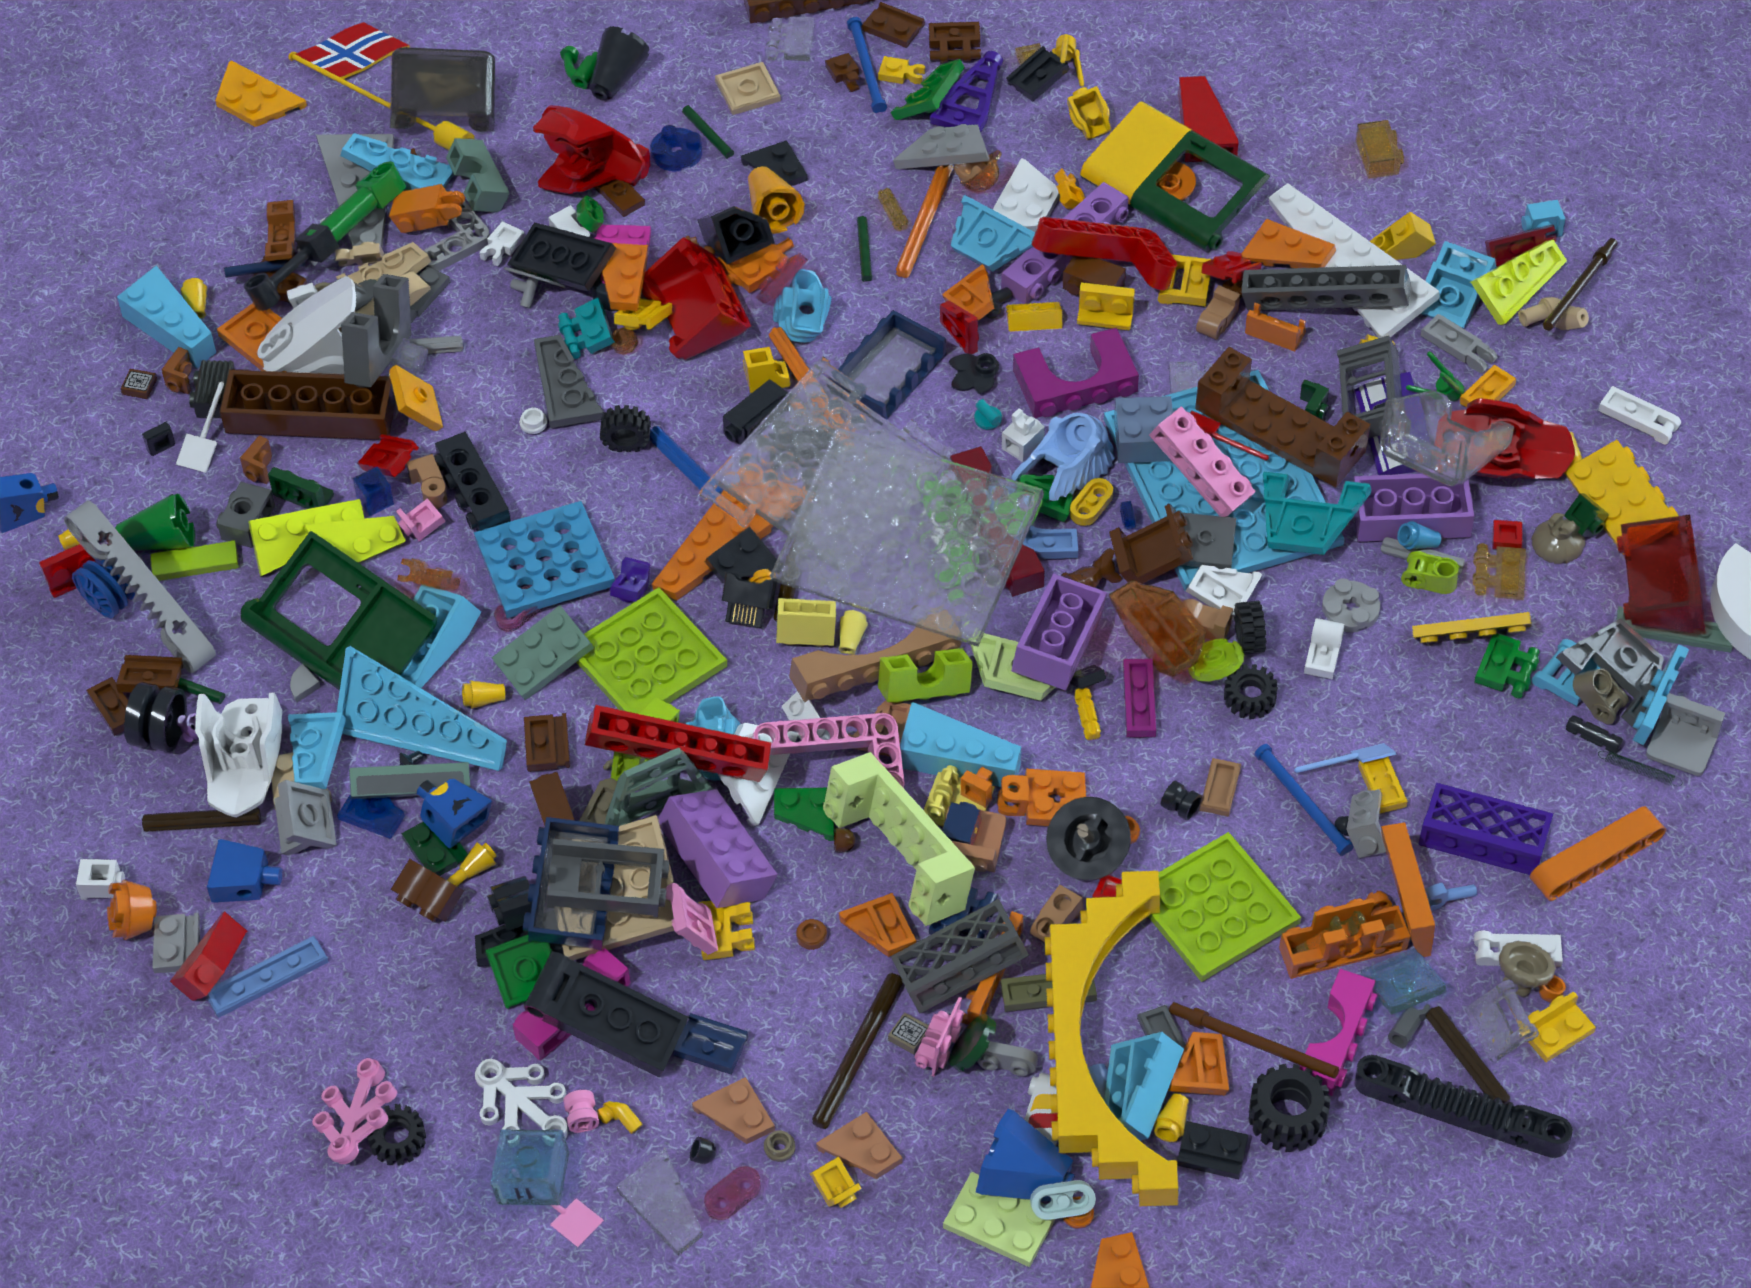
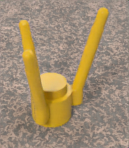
M1061 35L1057 38L1056 47L1052 49V52L1060 57L1061 63L1070 61L1072 58L1074 59L1079 85L1082 87L1084 86V79L1079 59L1080 51L1076 49V39L1071 35Z

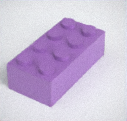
M1467 472L1354 476L1353 482L1368 483L1371 485L1372 490L1370 496L1354 515L1357 542L1383 541L1385 537L1398 540L1397 534L1400 526L1410 521L1438 531L1441 534V538L1471 537L1475 516Z
M1053 573L1016 647L1011 671L1067 690L1102 617L1107 592Z
M718 790L670 796L658 818L660 827L716 908L764 899L778 874Z

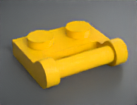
M1172 255L1177 262L1176 270L1184 269L1181 290L1173 289L1176 275L1175 270L1169 289L1159 291V303L1206 306L1211 276L1202 274L1201 270L1202 264L1211 259Z

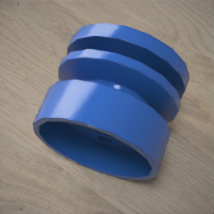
M88 560L83 564V568L80 567L72 573L73 582L81 596L92 608L104 617L111 619L119 613V609L122 610L128 606L127 599L133 600L135 593H125L128 584L119 585L117 583L121 576L119 574L111 576L110 573L113 566L104 567L103 563L105 560Z

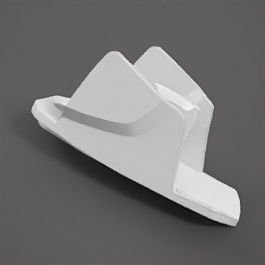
M347 276L337 280L303 301L283 317L267 334L258 348L257 354L263 360V369L275 372L344 374L342 333L339 331V328L350 313L355 312L356 292L353 280Z
M269 693V699H237L227 704L221 714L215 710L205 694L198 695L195 732L199 738V747L207 778V801L210 806L232 817L241 816L258 807L264 801L278 759L282 734V708L275 693Z

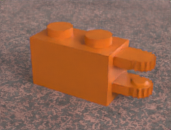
M442 184L403 191L394 198L389 217L401 233L448 225L449 219L457 218L461 215L462 208L459 205H463L465 194L460 191L447 192Z

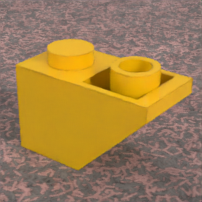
M1408 212L1370 240L1371 243L1395 260L1417 258L1436 244L1430 224L1412 212Z

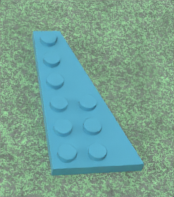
M351 646L346 648L337 712H342L346 718L342 734L412 751H420L421 753L459 762H469L472 765L497 771L502 769L507 744L506 739Z

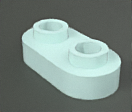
M1082 1180L1042 1185L1036 1188L1030 1197V1205L1037 1217L1044 1220L1086 1214L1091 1211L1096 1201L1092 1187ZM1077 1191L1083 1192V1196L1079 1200L1072 1198L1073 1194ZM1049 1196L1051 1197L1049 1204L1044 1205L1040 1203L1043 1197Z

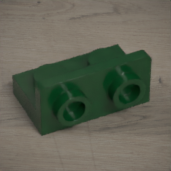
M273 467L268 473L274 496L306 509L326 506L334 496L333 490L319 485L314 480L299 477L289 470Z

